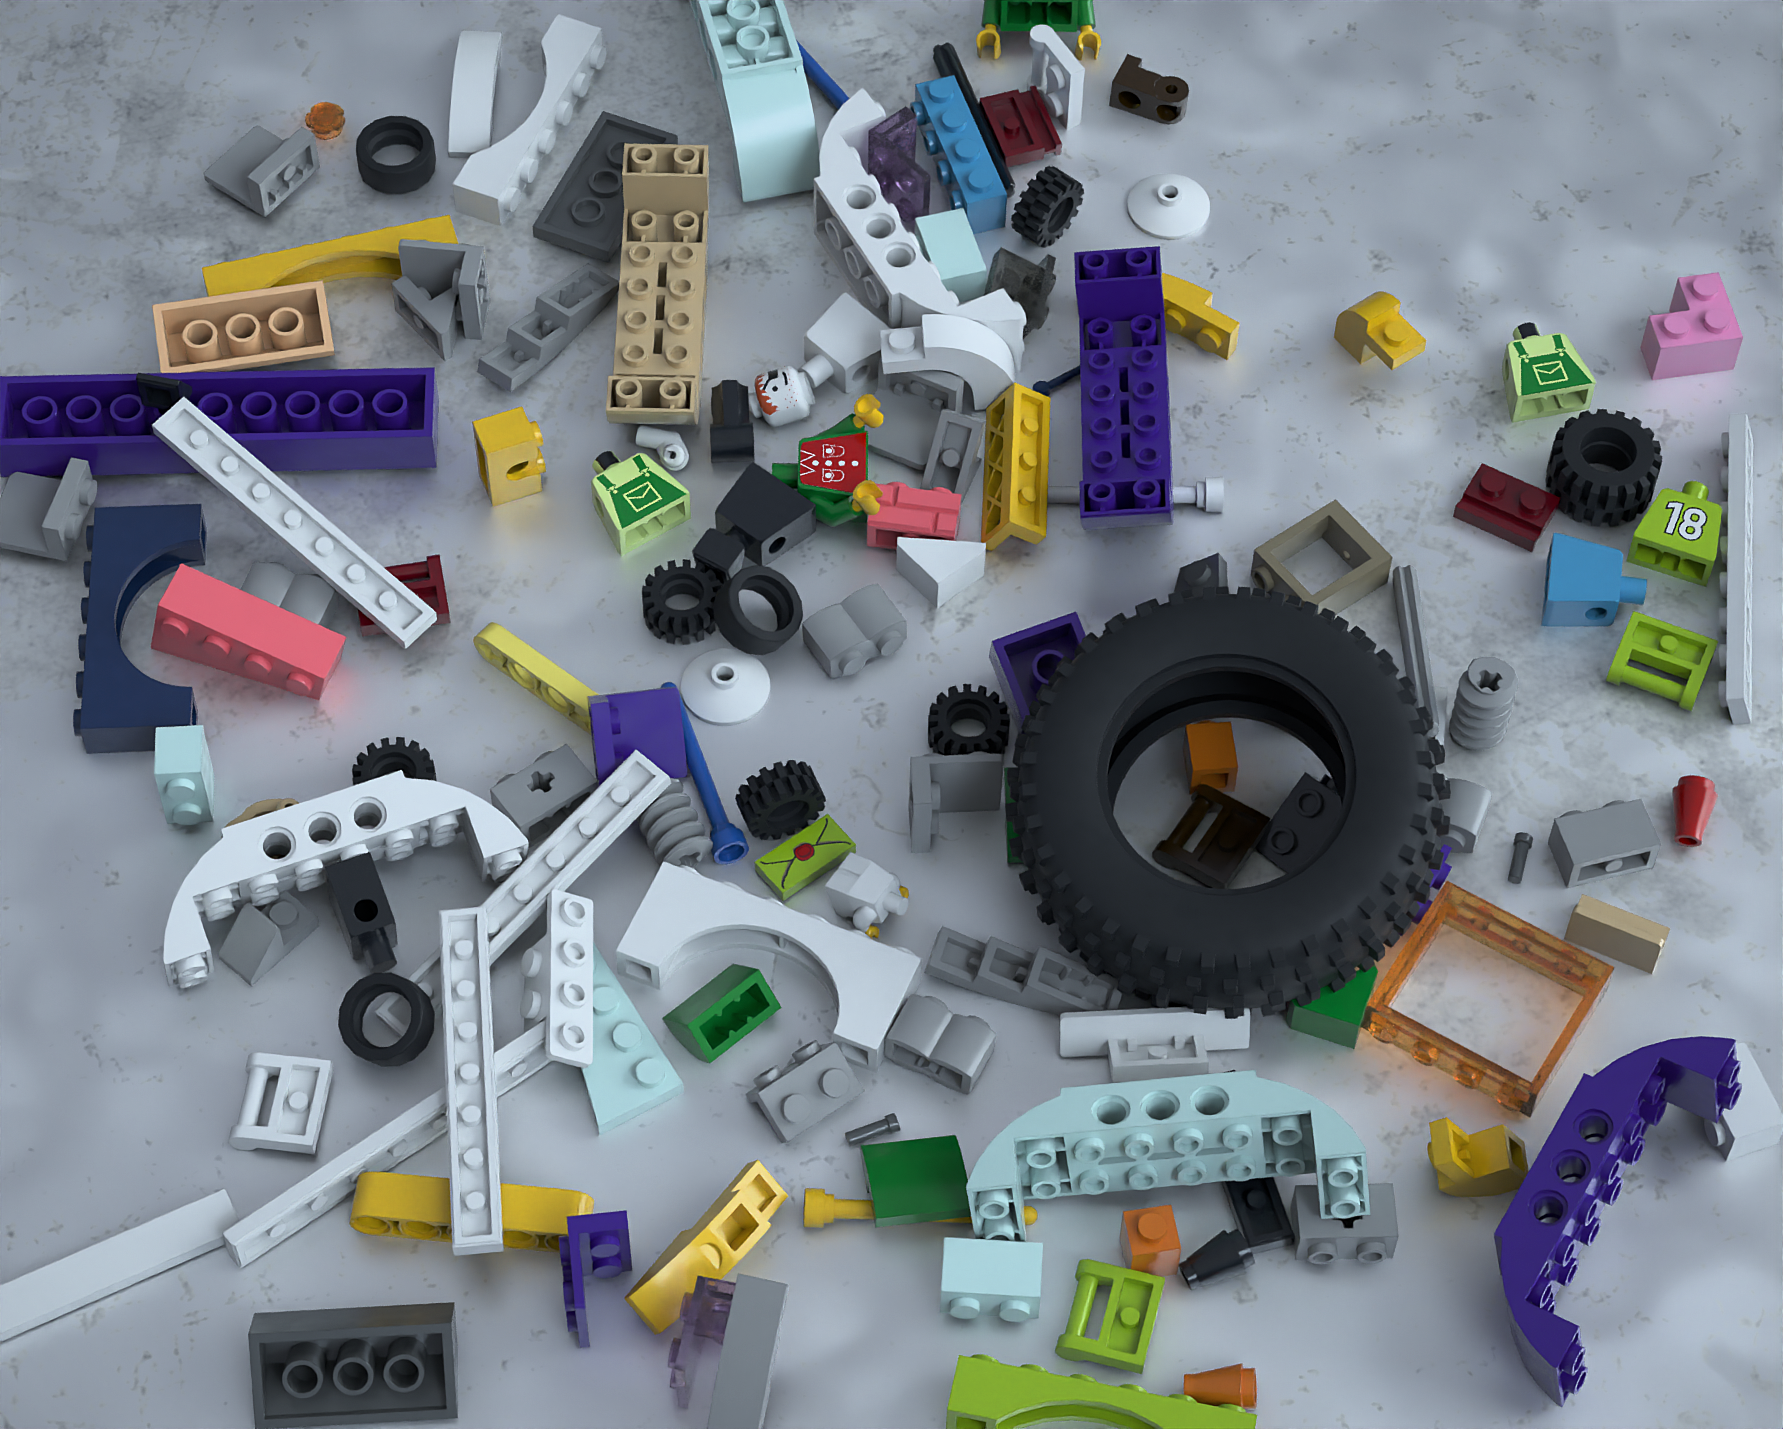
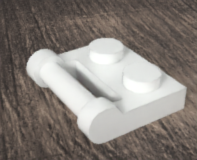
M1036 25L1030 30L1029 43L1033 48L1032 74L1027 78V91H1029L1030 86L1036 85L1049 115L1057 118L1064 128L1069 130L1081 124L1085 68L1050 26Z
M263 1052L249 1054L245 1068L249 1076L237 1125L231 1127L228 1143L232 1147L244 1151L264 1148L315 1154L333 1073L332 1061ZM279 1076L268 1127L257 1126L267 1078Z

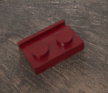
M1036 85L1030 86L1029 91L1020 93L1017 89L980 98V107L1007 167L1044 159L1045 154L1054 153L1055 156L1061 155L1062 142Z
M1482 463L1464 491L1462 499L1456 504L1453 517L1533 552L1538 539L1541 538L1558 510L1561 498Z

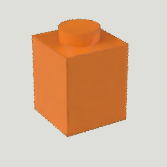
M1205 720L1196 724L1186 725L1182 750L1189 795H1192L1200 784L1209 785L1222 793L1235 792L1238 762L1231 721L1215 722Z
M1164 1205L1123 1211L1119 1238L1126 1268L1160 1277L1177 1275L1181 1245L1172 1206Z

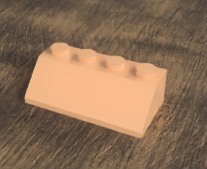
M323 280L152 305L161 373L225 372L335 355Z

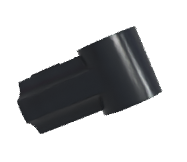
M722 380L719 385L712 387L711 414L713 416V424H710L711 463L755 461L753 422H750L748 386L740 384L737 380Z

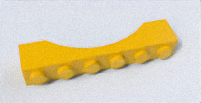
M450 215L394 227H385L380 230L352 236H343L324 242L305 244L300 247L277 252L263 253L258 256L235 261L221 262L216 265L202 267L207 297L323 280V283L356 277L398 280L402 277L398 251L401 239L458 244Z

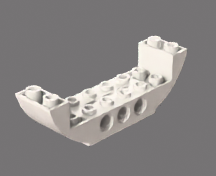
M865 88L860 89L837 111L831 119L822 139L819 155V177L814 178L815 236L861 305L891 329L922 326V315L944 314L967 318L993 330L1005 341L1013 357L1015 373L1020 372L1022 352L1025 351L1023 326L1027 322L1022 306L1017 301L1013 302L1004 288L960 305L956 294L952 290H946L941 282L936 265L932 261L927 262L921 253L919 242L914 233H907L901 224L899 213L894 204L887 203L881 195L879 183L873 174L883 171V153L886 152L883 125L887 123V119L880 102H874Z
M402 770L222 828V839L199 859L184 879L172 903L165 929L163 963L168 985L170 987L179 984L180 988L192 987L204 982L207 979L206 974L214 972L211 948L201 918L207 917L208 921L219 920L235 912L234 907L246 904L247 902H252L253 906H260L275 901L280 897L279 892L297 887L298 891H306L318 887L325 882V867L368 852L371 853L373 861L385 857L389 862L397 861L411 855L415 847L431 843L432 847L446 845L458 838L457 833L464 832L481 882L493 879L494 883H501L527 859L529 842L507 816L486 800L462 788L434 780L405 778ZM365 825H371V826H374L375 828H373V829H363V828H360V827L365 826ZM319 840H328V841H330V842L327 843V844H318V843H315V842H317V841H319ZM278 854H281V855H285V856H286V857H284V858H282V859H272V858H270V857H272L273 855H278Z

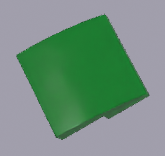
M956 1135L860 1145L867 1193H870L875 1228L971 1217L966 1190L968 1179Z

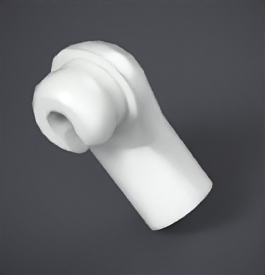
M643 424L639 426L636 434V445L657 450L662 463L670 470L677 471L686 466L689 460V452L678 433Z

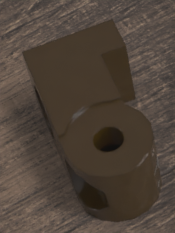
M1127 54L1112 81L1109 106L1162 124L1169 125L1180 122L1186 113L1189 95L1188 84L1179 77H1163L1160 74L1141 68V58Z

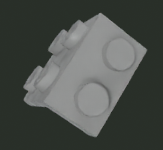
M881 356L878 365V389L873 396L881 403L878 410L883 414V423L876 428L864 425V431H868V450L918 470L926 469L941 411L943 409L959 413L963 411L964 379L955 376L951 372L942 370L884 374Z
M71 458L62 480L22 472L11 474L0 497V548L67 561L75 541L80 536L82 524L88 510L94 503L97 494V481L92 478L88 461Z

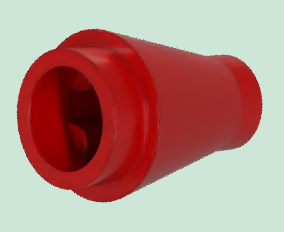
M1695 775L1683 776L1679 778L1678 785L1672 789L1675 822L1674 841L1679 845L1697 847L1702 844L1704 831L1718 799V794L1714 791L1715 784L1708 778Z

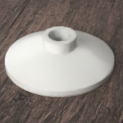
M1157 174L1141 180L1133 187L1128 197L1127 210L1133 224L1142 232L1159 239L1175 240L1191 236L1205 225L1209 216L1210 202L1204 189L1195 181L1177 174Z
M716 649L698 656L687 666L681 679V696L687 709L698 719L718 726L737 725L752 719L764 708L770 695V679L765 667L754 656L736 649ZM724 677L731 678L728 681L719 680L720 678Z

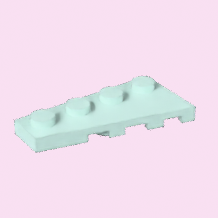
M593 942V1062L587 1068H581L595 1115L598 1132L601 1135L682 1094L684 1089L683 1082Z

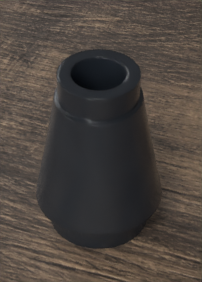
M1238 1229L1229 1233L1222 1230L1187 1257L1185 1261L1179 1263L1178 1267L1190 1290H1194L1198 1287L1247 1274L1246 1268L1254 1265L1255 1260L1245 1238Z

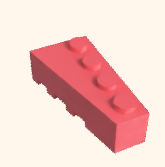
M181 563L158 604L151 649L281 688L300 696L320 700L341 659L346 637Z

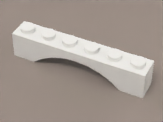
M557 14L541 40L542 63L546 80L543 93L536 108L525 122L508 137L487 149L470 155L452 184L456 212L501 226L508 213L514 212L517 209L523 188L526 183H532L535 179L540 160L544 154H549L552 151L557 132L562 125L566 126L568 124L575 102L579 97L583 98L585 96L592 74L595 69L600 70L605 62L607 48L603 46L602 28Z

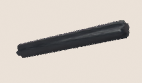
M948 42L943 45L938 44L933 48V60L941 78L955 76L1006 190L1007 198H1011L1015 194L1014 180L955 48Z

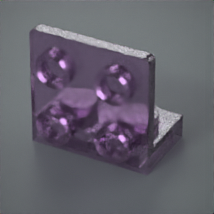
M905 106L868 131V175L872 174L875 176L881 189V195L887 203L894 204L900 218L904 222L915 226V218L929 215L931 177L926 170L915 162L917 115Z
M697 1276L694 1292H685L679 1319L680 1322L684 1323L681 1339L673 1338L668 1358V1368H672L670 1388L677 1389L679 1407H689L706 1337L712 1338L716 1343L723 1346L736 1285L734 1282Z

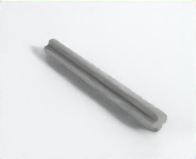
M1411 565L1406 567L1397 566L1392 571V582L1406 676L1408 675L1415 686V696L1417 698L1414 704L1415 707L1426 706L1434 721L1433 729L1427 733V736L1434 737L1439 732V718L1417 572Z

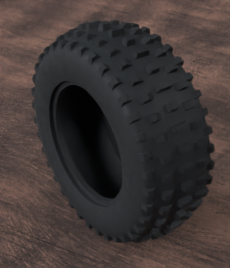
M1215 586L1203 587V595L1194 596L1192 589L1168 594L1169 602L1159 605L1157 599L1154 598L1135 606L1136 615L1128 619L1123 613L1114 616L1104 624L1106 629L1099 638L1090 632L1078 644V648L1074 650L1075 659L1071 660L1064 656L1057 664L1055 673L1048 680L1049 686L1041 685L1036 694L1038 702L1032 701L1029 707L1030 715L1025 716L1021 729L1026 734L1018 733L1014 744L1015 750L1012 763L1018 768H1008L1007 770L1010 798L1016 802L1005 804L1006 821L1012 822L1014 833L1020 835L1009 839L1012 857H1018L1024 863V866L1028 867L1027 871L1019 874L1024 891L1029 890L1031 895L1039 893L1042 899V903L1036 907L1037 915L1041 922L1046 923L1048 926L1057 923L1059 925L1058 930L1061 933L1058 937L1059 943L1069 953L1079 948L1081 950L1079 956L1087 963L1088 971L1096 977L1106 971L1108 975L1119 979L1117 990L1130 996L1133 990L1136 989L1135 996L1145 1001L1152 996L1151 1006L1155 1008H1166L1168 1003L1169 1008L1183 1007L1185 1005L1188 1006V1009H1193V1013L1206 1014L1207 1008L1224 1009L1225 1019H1237L1239 1016H1244V1008L1250 1009V1016L1252 1008H1260L1263 1017L1275 1015V1012L1286 1010V1002L1295 998L1300 1007L1310 1004L1311 1001L1320 998V988L1327 985L1334 993L1344 988L1346 983L1356 978L1355 967H1358L1364 973L1375 965L1374 960L1379 962L1385 956L1383 944L1392 948L1400 939L1398 932L1404 935L1409 929L1412 922L1411 919L1416 916L1420 909L1417 902L1426 904L1430 896L1431 887L1429 886L1434 876L1430 869L1440 870L1444 858V853L1440 851L1441 839L1437 835L1449 834L1450 817L1444 815L1442 804L1439 803V800L1450 798V781L1445 780L1444 774H1439L1436 770V765L1442 764L1445 761V750L1443 745H1440L1438 739H1428L1427 733L1433 729L1434 721L1426 706L1415 707L1414 704L1417 701L1415 686L1408 675L1397 679L1396 675L1399 669L1393 663V657L1385 649L1375 654L1374 650L1377 644L1366 636V632L1358 626H1355L1348 632L1349 622L1340 616L1335 618V612L1324 607L1320 614H1318L1319 606L1306 601L1304 606L1301 607L1302 600L1299 597L1289 595L1285 602V593L1273 591L1271 597L1268 598L1266 597L1265 589L1253 588L1252 595L1250 587L1239 586L1237 594H1229L1228 586L1217 587L1216 590ZM1242 718L1269 724L1300 740L1322 761L1337 787L1342 803L1340 814L1329 836L1309 859L1296 869L1270 882L1239 889H1215L1177 880L1158 870L1137 853L1121 832L1113 815L1116 797L1126 774L1138 757L1149 746L1178 728L1202 720Z

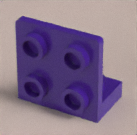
M677 687L587 696L598 787L635 750H638L670 778H684L687 776L680 695Z
M627 1210L568 1216V1235L559 1236L568 1333L578 1332L580 1348L590 1347L584 1276L594 1275L597 1278L608 1279L617 1277L622 1272L632 1271Z

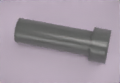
M1519 832L1515 834L1513 842L1515 848L1508 875V881L1514 884H1519L1522 881L1528 850L1532 847L1533 837L1528 833Z
M895 1113L884 1116L885 1119L846 1132L845 1136L848 1145L853 1146L889 1132L890 1134L899 1132L900 1126Z

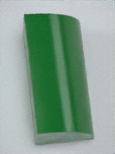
M733 963L664 1016L662 1020L675 1038L692 1055L703 1062L711 1063L782 1007L759 969Z

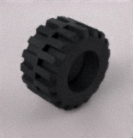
M1597 409L1596 414H1591L1587 410L1581 412L1578 419L1571 417L1565 421L1564 428L1560 427L1556 433L1545 479L1546 487L1550 488L1549 493L1561 498L1558 509L1564 514L1568 512L1573 513V519L1580 523L1585 519L1591 521V526L1600 527L1601 523H1608L1609 527L1619 526L1621 519L1629 523L1635 520L1637 513L1642 514L1647 509L1648 503L1651 502L1662 465V456L1660 455L1661 446L1659 441L1653 440L1654 433L1649 427L1644 429L1641 427L1642 421L1633 417L1630 420L1624 417V412L1617 410L1615 414H1610L1607 412V409ZM1589 464H1604L1618 472L1601 471Z

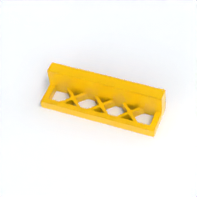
M1015 382L986 408L981 542L986 543V549L989 551H993L1010 535L1035 545L1046 537L1051 398Z

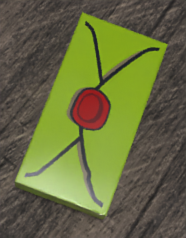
M826 814L756 860L755 871L777 896L784 901L842 863L850 852L855 854L856 844L829 814Z

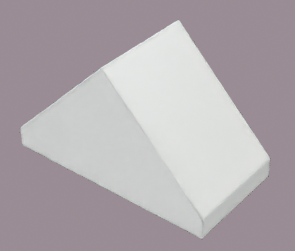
M898 537L896 570L936 608H939L984 576L986 543Z

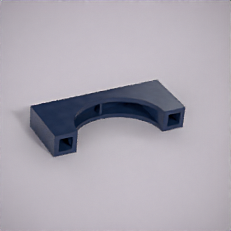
M201 504L95 507L94 525H87L86 545L88 552H92L91 561H85L83 567L84 584L86 588H89V597L81 599V617L83 624H87L86 634H80L78 639L80 661H84V671H77L76 693L78 698H82L81 709H74L73 712L75 736H82L87 754L155 751L157 727L194 726L198 724V709L193 688L162 683L142 673L128 660L122 651L121 638L123 627L131 608L151 585L177 571L181 563L189 567L205 565L207 527Z

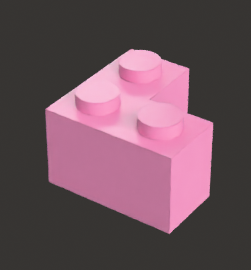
M1719 272L1679 277L1671 301L1670 313L1650 315L1648 317L1640 348L1651 379L1659 380L1733 370L1743 336Z

